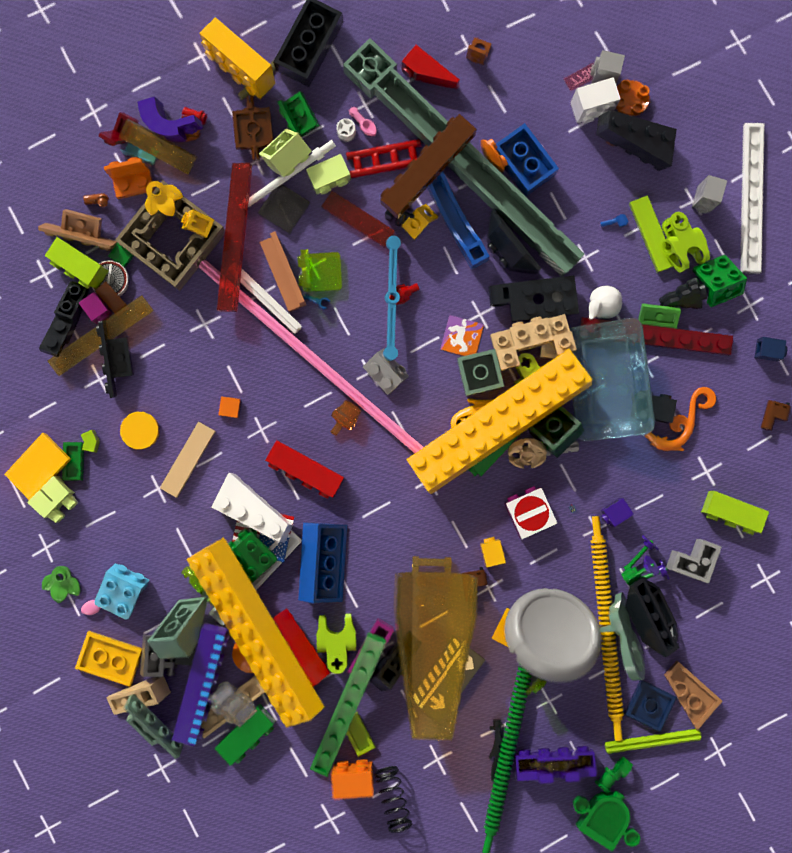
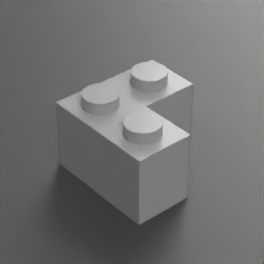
M696 539L691 556L672 550L666 568L709 584L721 546Z

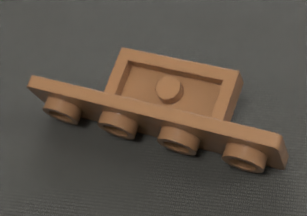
M67 209L63 210L61 226L50 223L38 226V230L44 232L45 235H58L63 237L64 240H77L87 246L96 245L101 250L108 251L117 245V242L114 240L100 237L102 218Z

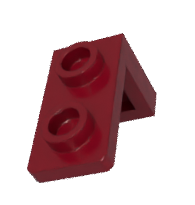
M120 112L114 129L100 132L99 137L111 146L132 142L139 121L124 112Z

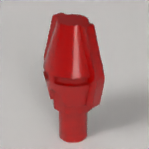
M416 283L411 286H405V284L397 285L396 291L399 293L400 299L396 305L404 304L410 300L409 297L412 293L420 290L418 284ZM393 295L389 296L391 300L395 299Z

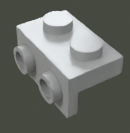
M382 349L363 368L384 392L389 395L409 375L406 369L399 365L395 359L393 361L386 360L383 356L384 349Z

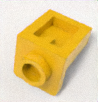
M194 209L188 211V213L185 212L181 223H183L182 229H188L204 238L208 237L214 219Z

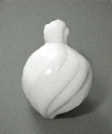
M611 286L596 288L589 298V319L592 320L595 317L599 319L613 318L618 315L622 307L621 293Z

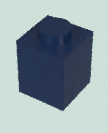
M769 337L757 339L754 358L776 362L783 360L788 350L786 340Z

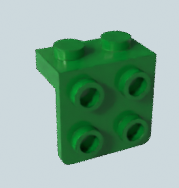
M251 527L248 529L244 528L234 542L230 541L228 543L251 583L277 561V556L257 537V531Z

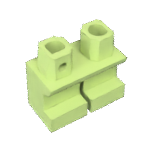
M53 476L41 488L42 490H39L27 502L43 518H50L55 523H59L65 517V514L59 510L62 505L71 510L78 504L73 496L74 492L64 484L60 476Z

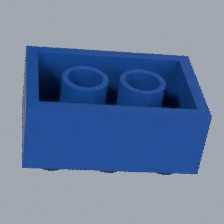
M525 123L496 143L497 152L507 160L506 172L526 197L556 176L559 170L558 166Z

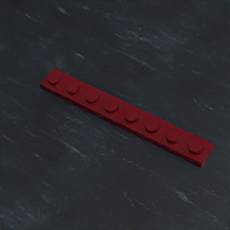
M585 317L580 319L579 337L721 355H731L733 336L602 319L590 320Z

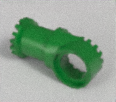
M621 757L612 770L606 766L605 772L600 779L595 780V783L599 787L601 786V789L603 788L608 794L616 780L619 781L621 777H626L633 767V764L625 757Z

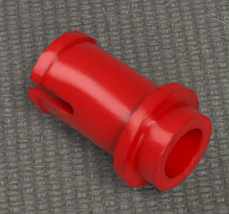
M184 107L182 118L195 115L202 121V125L206 124L207 114L201 110L199 112Z

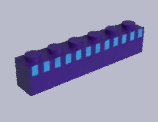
M205 623L202 627L172 741L195 746L198 740H202L205 728L201 727L203 721H207L210 711L207 710V705L212 703L215 693L211 690L213 684H217L220 674L217 673V668L222 666L225 656L221 653L223 647H227L230 637L227 635V628Z

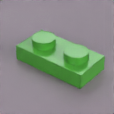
M642 303L638 323L677 328L681 310L676 307Z

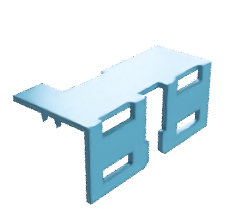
M130 143L127 144L125 151L120 149L123 154L142 158L144 162L152 166L159 153L154 148H152L150 153Z

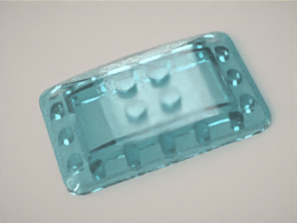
M628 318L570 328L577 349L572 353L592 379V386L573 398L575 418L582 423L585 431L579 438L583 441H594L651 433L655 427L642 323L636 318Z

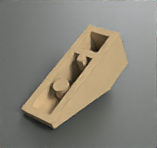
M163 676L147 679L106 698L114 715L127 712L124 707L129 696L132 694L147 707L158 704L171 691Z

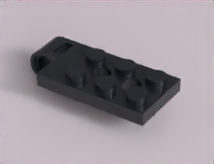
M574 275L498 284L488 287L490 307H500L509 304L512 322L527 321L540 316L543 319L563 314L566 316L579 314ZM555 292L560 293L562 301L555 302L552 299V294ZM541 295L543 303H534L533 296Z

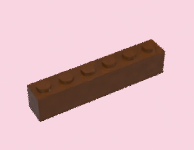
M461 114L456 118L452 117L447 122L446 129L443 132L439 131L434 136L433 143L430 146L426 145L421 150L420 157L417 160L413 159L408 164L407 171L404 174L400 173L395 178L394 185L390 189L387 187L380 195L381 205L399 219L476 136L477 129Z

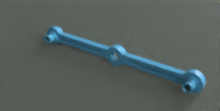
M390 236L386 241V246L389 249L388 292L384 297L388 304L387 347L383 351V356L388 361H393L398 356V350L395 348L396 303L399 301L400 295L396 291L397 249L400 247L401 241L397 236ZM393 295L395 299L391 300L389 296Z

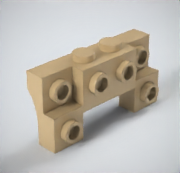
M565 314L549 319H542L541 316L535 317L529 323L517 322L512 324V327L508 330L490 334L493 348L496 350L500 371L520 366L517 352L552 342L556 356H559L568 349L571 352L577 350Z

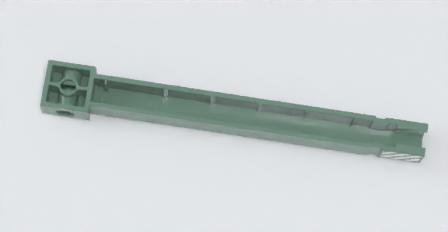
M371 38L343 64L346 76L370 99L375 95L425 145L430 146L433 143L434 136L439 131L443 132L446 129L448 121L397 72V64ZM470 142L448 165L492 210L495 209L500 217L532 249L534 248L539 252L538 254L561 277L584 256V253L561 230H557L554 224Z

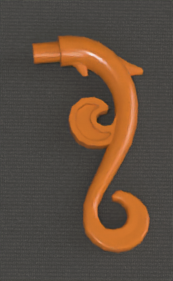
M700 387L694 391L690 401L688 418L684 415L674 416L673 423L669 424L673 432H681L680 425L684 426L683 433L678 438L667 440L668 437L660 438L650 431L644 437L651 442L652 446L659 450L684 451L681 446L688 441L695 426L697 397L700 394H704L707 397V402L705 404H698V407L700 409H709L716 403L715 392L708 387Z

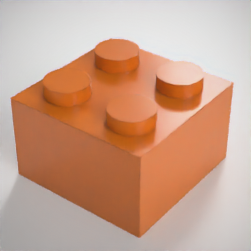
M367 759L357 760L356 763L339 761L333 765L331 774L333 799L373 796L374 778L372 761L368 762Z

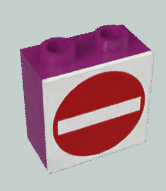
M530 487L524 490L526 494L518 496V494L512 495L507 498L508 502L504 503L520 539H524L557 524L542 488Z

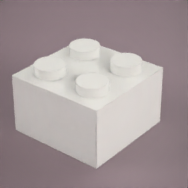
M613 77L577 88L570 103L577 123L583 122L586 124L609 110L614 111L621 98Z

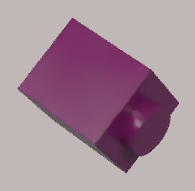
M95 292L79 302L90 320L98 324V321H107L109 315L112 314L106 303Z

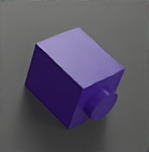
M618 498L600 510L603 514L601 518L604 523L612 527L617 526L634 515L624 498Z

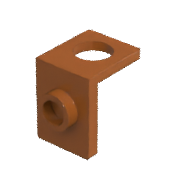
M474 37L472 44L468 46L466 59L484 65L491 43ZM479 44L483 45L485 50H482L475 46Z

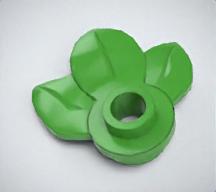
M57 566L42 581V589L50 590L52 599L57 603L64 601L68 594L75 596L80 594L79 581L71 576V571L66 566ZM58 574H62L64 578H60Z

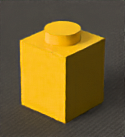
M495 537L483 539L484 543H480L485 566L491 567L506 563L500 540H495Z

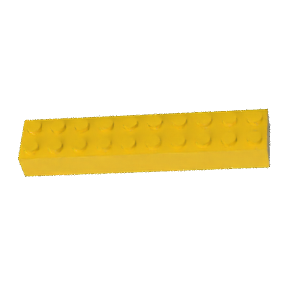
M568 349L406 460L426 490L433 494L592 386V379L571 350Z
M221 538L187 558L186 560L191 570L194 571L200 585L204 588L210 598V602L216 608L220 619L226 625L231 637L235 640L241 654L245 657L251 671L257 677L261 688L267 694L270 703L276 709L286 728L311 720L324 708V705L225 538Z

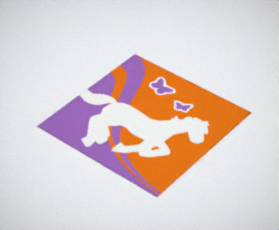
M449 315L440 350L463 356L477 353L484 324Z

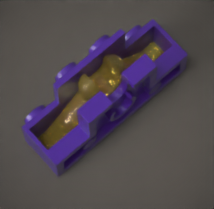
M578 746L577 750H569V747L557 748L558 751L541 748L538 749V752L531 753L527 749L519 750V753L514 755L517 781L538 780L539 783H554V778H562L566 782L580 781V777L597 776L595 752L589 749V746Z

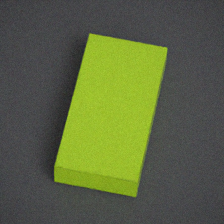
M356 712L346 734L359 757L373 750L376 746L359 713Z

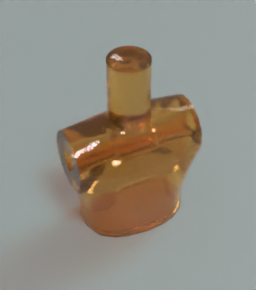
M345 400L331 415L337 423L330 432L337 436L342 427L352 430L362 411L350 401Z

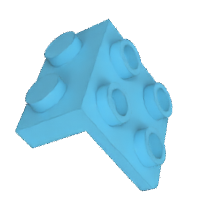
M115 563L106 571L94 603L96 606L127 620L132 615L140 593L148 586L150 580L140 573L128 570L124 565Z

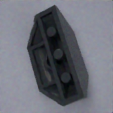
M493 209L489 217L487 247L490 252L496 253L500 258L498 261L505 269L508 268L509 271L528 274L539 273L542 269L511 231L497 211Z
M640 578L630 585L625 607L642 642L663 657H668L679 649L677 623L660 588L648 581L647 578Z

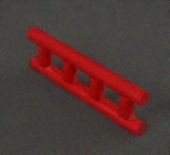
M420 139L347 152V160L353 159L355 170L349 171L351 178L407 168L413 159H418L416 147H421ZM408 149L410 160L399 162L397 151ZM390 152L392 163L381 165L379 154ZM371 156L373 167L362 168L360 158Z

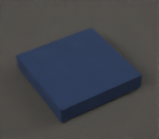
M640 680L624 714L661 733L677 697L644 680Z

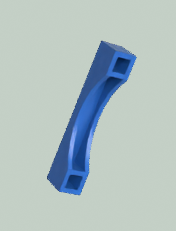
M442 171L429 185L427 190L472 270L488 262L490 256L481 239L463 214L444 171Z

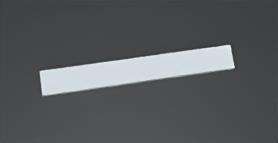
M745 123L743 125L740 271L742 273L755 274L762 272L764 124Z

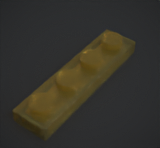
M130 119L126 120L119 136L186 174L191 172L197 156Z

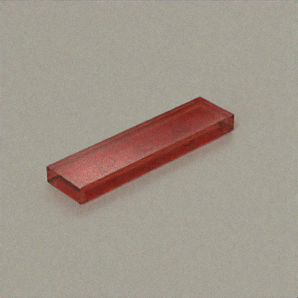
M333 191L330 192L322 205L324 210L384 248L386 247L387 239L395 234V230Z

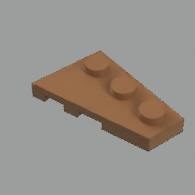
M676 660L664 676L694 728L698 730L721 704L722 700Z

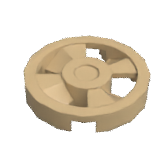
M520 439L509 447V461L516 467L524 468V465H531V468H535L546 461V447L541 441L536 439ZM520 453V458L516 459L512 454Z

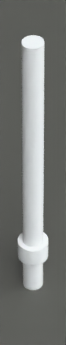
M331 140L321 148L317 147L305 162L299 163L294 167L295 170L292 174L285 177L279 176L242 202L239 207L242 211H245L311 163L321 160L325 157L324 154L336 147V145Z

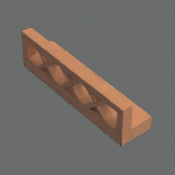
M274 231L270 233L271 238L261 241L260 244L289 312L306 306V303L279 238Z

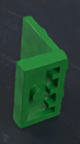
M726 255L693 267V272L709 289L707 304L710 307L744 294L747 277Z

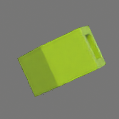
M90 430L81 434L84 441L82 450L97 453L100 440L96 431Z

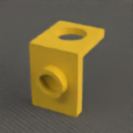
M424 204L414 210L412 213L415 215L414 218L409 217L402 227L413 239H416L429 223L438 219V216L427 204ZM424 210L427 211V212H429L430 215H431V217L428 216V215L424 212Z

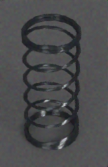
M397 766L384 767L374 773L375 778H381L376 783L389 779H399L400 781L396 786L385 788L378 792L385 793L393 789L402 790L398 797L385 799L381 802L386 804L396 799L405 801V804L400 808H393L384 812V814H391L398 810L408 811L405 817L387 822V825H390L388 831L391 833L405 831L413 825L412 821L406 818L410 813L409 810L403 808L407 803L406 799L401 798L404 790L397 787L400 785L401 779L394 777L399 772ZM388 770H393V771L388 772V773H385V774H380V773L385 772V771H388ZM410 823L398 829H391L400 824Z

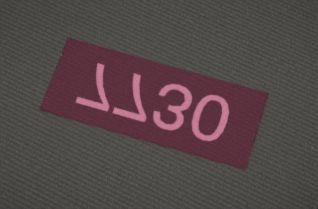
M594 62L564 78L570 91L592 80L593 76H590V70Z

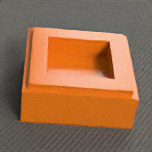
M221 396L218 415L238 418L241 399Z

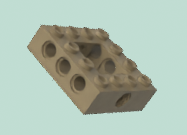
M163 180L161 181V183H162L163 185H168V184H167L166 182H164ZM157 187L153 194H159L160 189ZM184 196L174 201V216L182 220L185 212L188 213V211L193 209L210 217ZM144 203L115 241L180 291L199 268V264L207 258L226 234V230L214 220L208 237L204 238L196 233L193 234L184 249L177 253L175 257L177 264H175L148 242L168 216L159 210L155 215L151 216L147 212Z

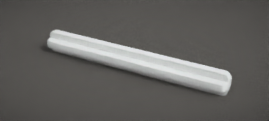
M237 263L229 267L228 271L291 332L295 334L301 329L302 326Z

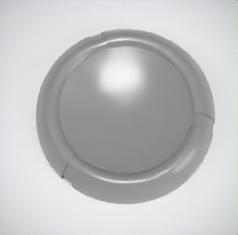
M542 588L522 595L512 605L505 620V638L510 652H515L518 656L516 661L525 670L538 678L551 682L576 680L592 669L600 654L601 632L594 614L579 598L563 590Z

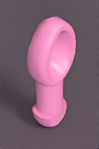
M352 107L349 110V114L360 124L362 132L368 136H375L377 133L375 124L371 120L365 119L356 107Z
M90 600L82 606L81 612L85 615H94L101 608L95 605V600Z

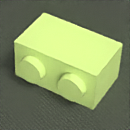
M341 154L306 169L317 195L320 193L321 195L331 191V188L336 186L342 187L351 180L350 173Z

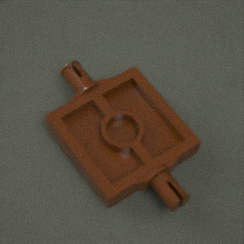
M246 96L247 108L232 111L236 150H251L252 160L256 161L257 159L259 161V149L267 147L273 141L270 107H255L254 96H250V98Z

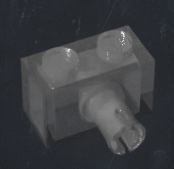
M228 681L221 683L217 688L218 690L210 696L213 711L217 715L222 714L230 724L234 723L241 727L257 712L252 699Z

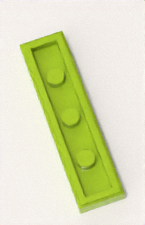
M648 195L630 202L629 206L656 272L659 273L674 267L667 259L663 250L662 243L665 236Z

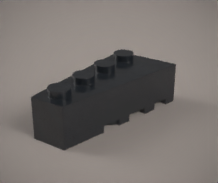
M609 110L598 117L596 135L616 147L620 146L625 149L626 153L633 154L639 157L643 163H649L654 166V169L657 171L672 166L677 129L613 110Z

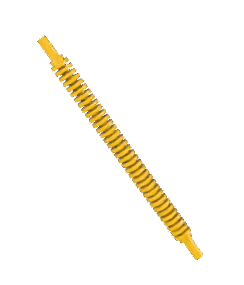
M592 516L594 536H592L590 543L595 544L591 545V548H595V550H591V553L596 554L592 555V558L596 559L592 560V563L597 564L593 565V569H597L593 572L598 574L594 575V579H598L594 582L599 584L595 586V589H599L595 592L600 594L596 596V599H600L597 601V604H601L597 606V609H599L598 614L600 615L598 619L601 620L599 625H602L599 627H604L611 624L609 619V607L611 605L609 604L612 603V600H610L612 595L609 594L611 590L607 589L611 588V585L606 584L610 583V579H606L610 578V575L605 574L609 573V569H605L609 565L604 564L608 562V559H604L608 556L603 554L607 552V549H603L607 546L602 544L606 542V539L601 535L600 516ZM601 632V635H604L601 636V639L604 640L601 645H605L601 647V650H604L602 651V655H604L602 657L604 660L603 665L605 666L603 667L605 671L604 676H606L604 679L607 681L605 686H608L606 687V691H608L606 692V696H608V716L613 721L615 741L623 740L621 721L623 720L624 712L622 711L624 709L621 707L623 702H621V682L619 681L620 676H618L620 671H616L619 670V666H616L619 664V661H617V646L615 645L617 642L614 640L616 635H613L616 633Z

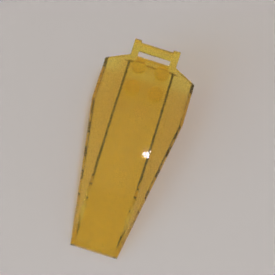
M412 556V571L395 573L393 613L412 739H453L458 713L457 709L461 698V688L464 682L470 642H472L476 621L477 577L470 574L451 572V557L435 559ZM419 566H444V572H420Z

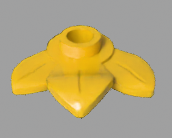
M152 181L146 187L148 197L145 201V208L151 216L155 215L158 210L164 215L174 216V201L183 198V195L174 185H163L159 181ZM158 187L160 189L159 194H153L152 189Z

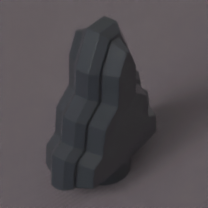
M696 277L686 281L685 284L678 286L675 291L668 292L659 298L660 306L701 309L703 300L708 299L705 284L699 285L698 279Z

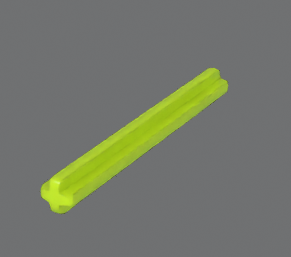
M699 729L623 739L621 741L605 742V750L609 754L701 740V732Z

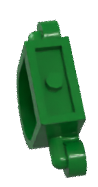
M615 791L609 794L600 792L594 795L589 802L584 796H577L573 800L575 811L581 814L576 822L578 830L613 852L622 836L628 846L634 847L640 842L638 832L633 828L627 829L630 822V813L623 802L626 797L620 792Z

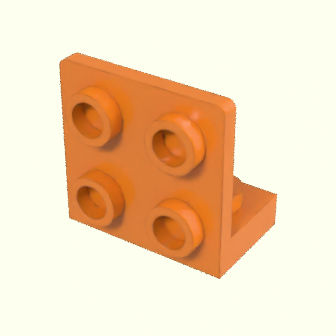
M132 157L125 162L115 161L104 166V171L113 180L117 199L145 194L147 185L153 181L151 171L142 158Z

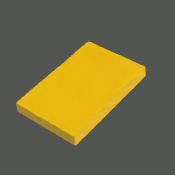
M42 433L4 475L30 500L39 490H42L41 488L53 476H56L67 465L71 458L46 433Z
M88 631L75 669L131 687L141 659L142 648Z

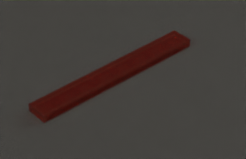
M232 163L217 311L237 312L252 174L251 163Z

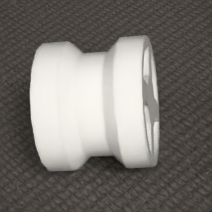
M344 118L337 124V134L342 141H352L356 135L355 124L350 119Z

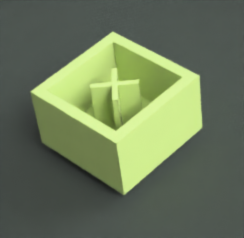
M285 129L259 155L273 172L285 177L292 174L295 170L294 167L299 163L305 162L312 150L298 133Z

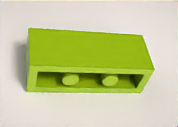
M56 237L45 254V257L51 260L49 264L57 269L62 267L65 269L64 274L72 279L77 277L80 279L78 283L87 289L90 286L97 289L109 272L108 269Z
M716 491L708 492L701 511L707 514L706 518L710 520L725 521L724 525L732 528L739 526L743 528L742 532L750 535L762 533L769 511Z

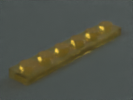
M143 295L106 320L108 339H114L154 311ZM96 327L63 349L58 358L53 356L47 360L58 376L99 349V345L102 343L101 337L97 336Z

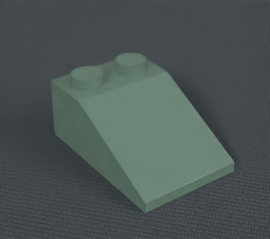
M206 597L178 600L147 641L160 659L188 657L193 652L200 636L208 601Z

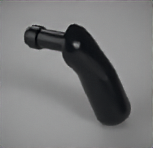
M406 210L399 219L395 220V225L401 226L406 216L414 218L415 215L408 213Z

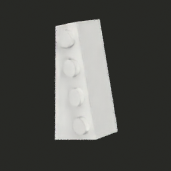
M228 473L212 508L278 542L285 543L293 524L271 507L267 501L253 491L236 474Z

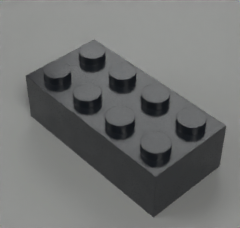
M306 0L273 61L276 71L310 87L343 25L342 12L318 0Z

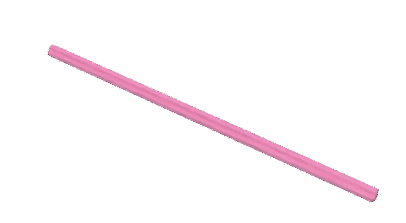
M203 260L199 264V268L412 452L416 453L424 448L208 261Z

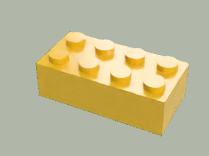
M216 17L200 32L201 44L205 48V55L211 61L215 60L225 73L228 71L235 82L245 85L250 95H256L261 99L276 84L271 64Z

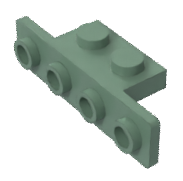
M134 694L130 695L124 707L130 714L126 721L151 746L159 743L174 759L179 758L183 743L172 741L173 733Z

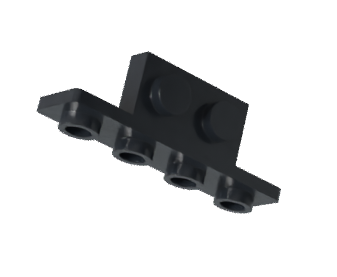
M106 320L98 321L99 325L96 326L97 336L101 337L102 343L99 345L100 355L104 356L102 371L107 376L105 390L110 398H114L117 396L114 378L133 375L128 337L108 339Z

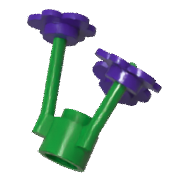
M642 535L645 539L643 542L645 546L629 564L624 566L625 571L621 573L629 586L642 577L648 579L659 574L662 577L666 576L668 580L670 579L667 568L664 567L662 560L659 559L661 565L657 567L656 562L648 555L643 559V569L639 570L636 566L632 568L648 549L653 550L655 548L659 550L652 540Z

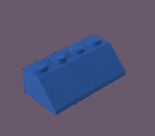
M303 523L299 601L310 603L343 602L347 525Z

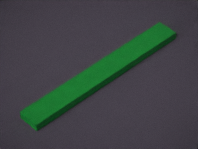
M368 632L310 770L328 777L387 640Z

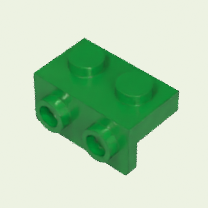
M298 92L286 101H278L280 106L279 112L288 122L287 128L298 133L301 138L319 126L302 92Z

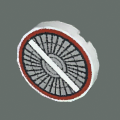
M112 260L99 263L109 270L99 286L107 282L119 296L123 295L128 288L129 274L126 269L118 262Z

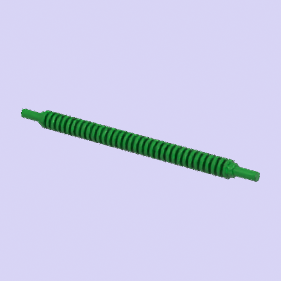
M518 666L520 671L516 673L519 676H516L515 680L518 681L514 683L516 685L513 687L515 691L512 692L514 696L511 697L512 701L509 710L512 712H508V715L511 717H507V721L510 722H506L508 727L504 729L507 731L503 734L506 737L502 739L504 742L501 743L503 747L500 748L501 752H499L498 767L496 768L493 780L495 783L492 785L494 788L491 790L493 793L490 794L491 798L489 799L490 803L488 804L489 808L487 809L485 819L486 824H484L486 837L482 853H490L493 837L499 832L502 819L500 816L503 814L501 811L504 810L503 806L505 805L504 801L506 800L505 796L508 790L507 785H509L508 780H510L509 775H511L510 770H512L511 765L514 763L515 750L517 749V746L514 744H518L516 739H519V735H517L520 734L518 729H521L519 724H522L523 709L526 706L524 704L527 702L523 698L528 697L524 693L529 692L525 688H530V685L526 683H531V680L527 678H532V675L521 666Z

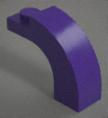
M155 96L137 101L139 113L145 125L167 141L184 142L187 141L186 134H194L197 130L203 129L202 121L195 115L172 121L167 120L163 103Z

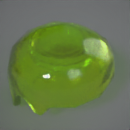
M190 566L185 567L181 574L184 575V578L189 577V583L198 593L202 594L204 588L200 585L194 571L191 570Z

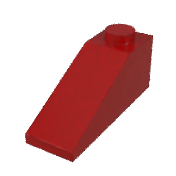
M415 45L402 60V72L409 78L412 77L416 81L456 90L459 87L460 79L418 45Z

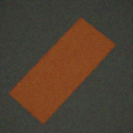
M104 282L94 290L117 317L129 308L107 282Z

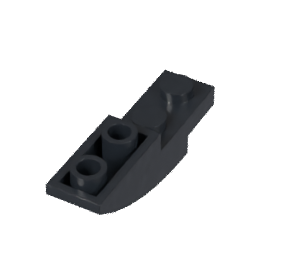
M70 280L54 311L55 317L39 346L41 352L58 358L64 345L69 344L83 310L79 302L87 297L89 288L87 289L81 284Z

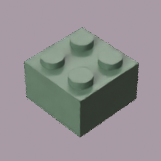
M495 349L457 358L465 397L504 387Z

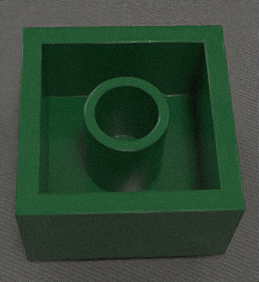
M563 406L528 428L530 434L536 440L541 441L546 449L556 458L585 432L582 423Z

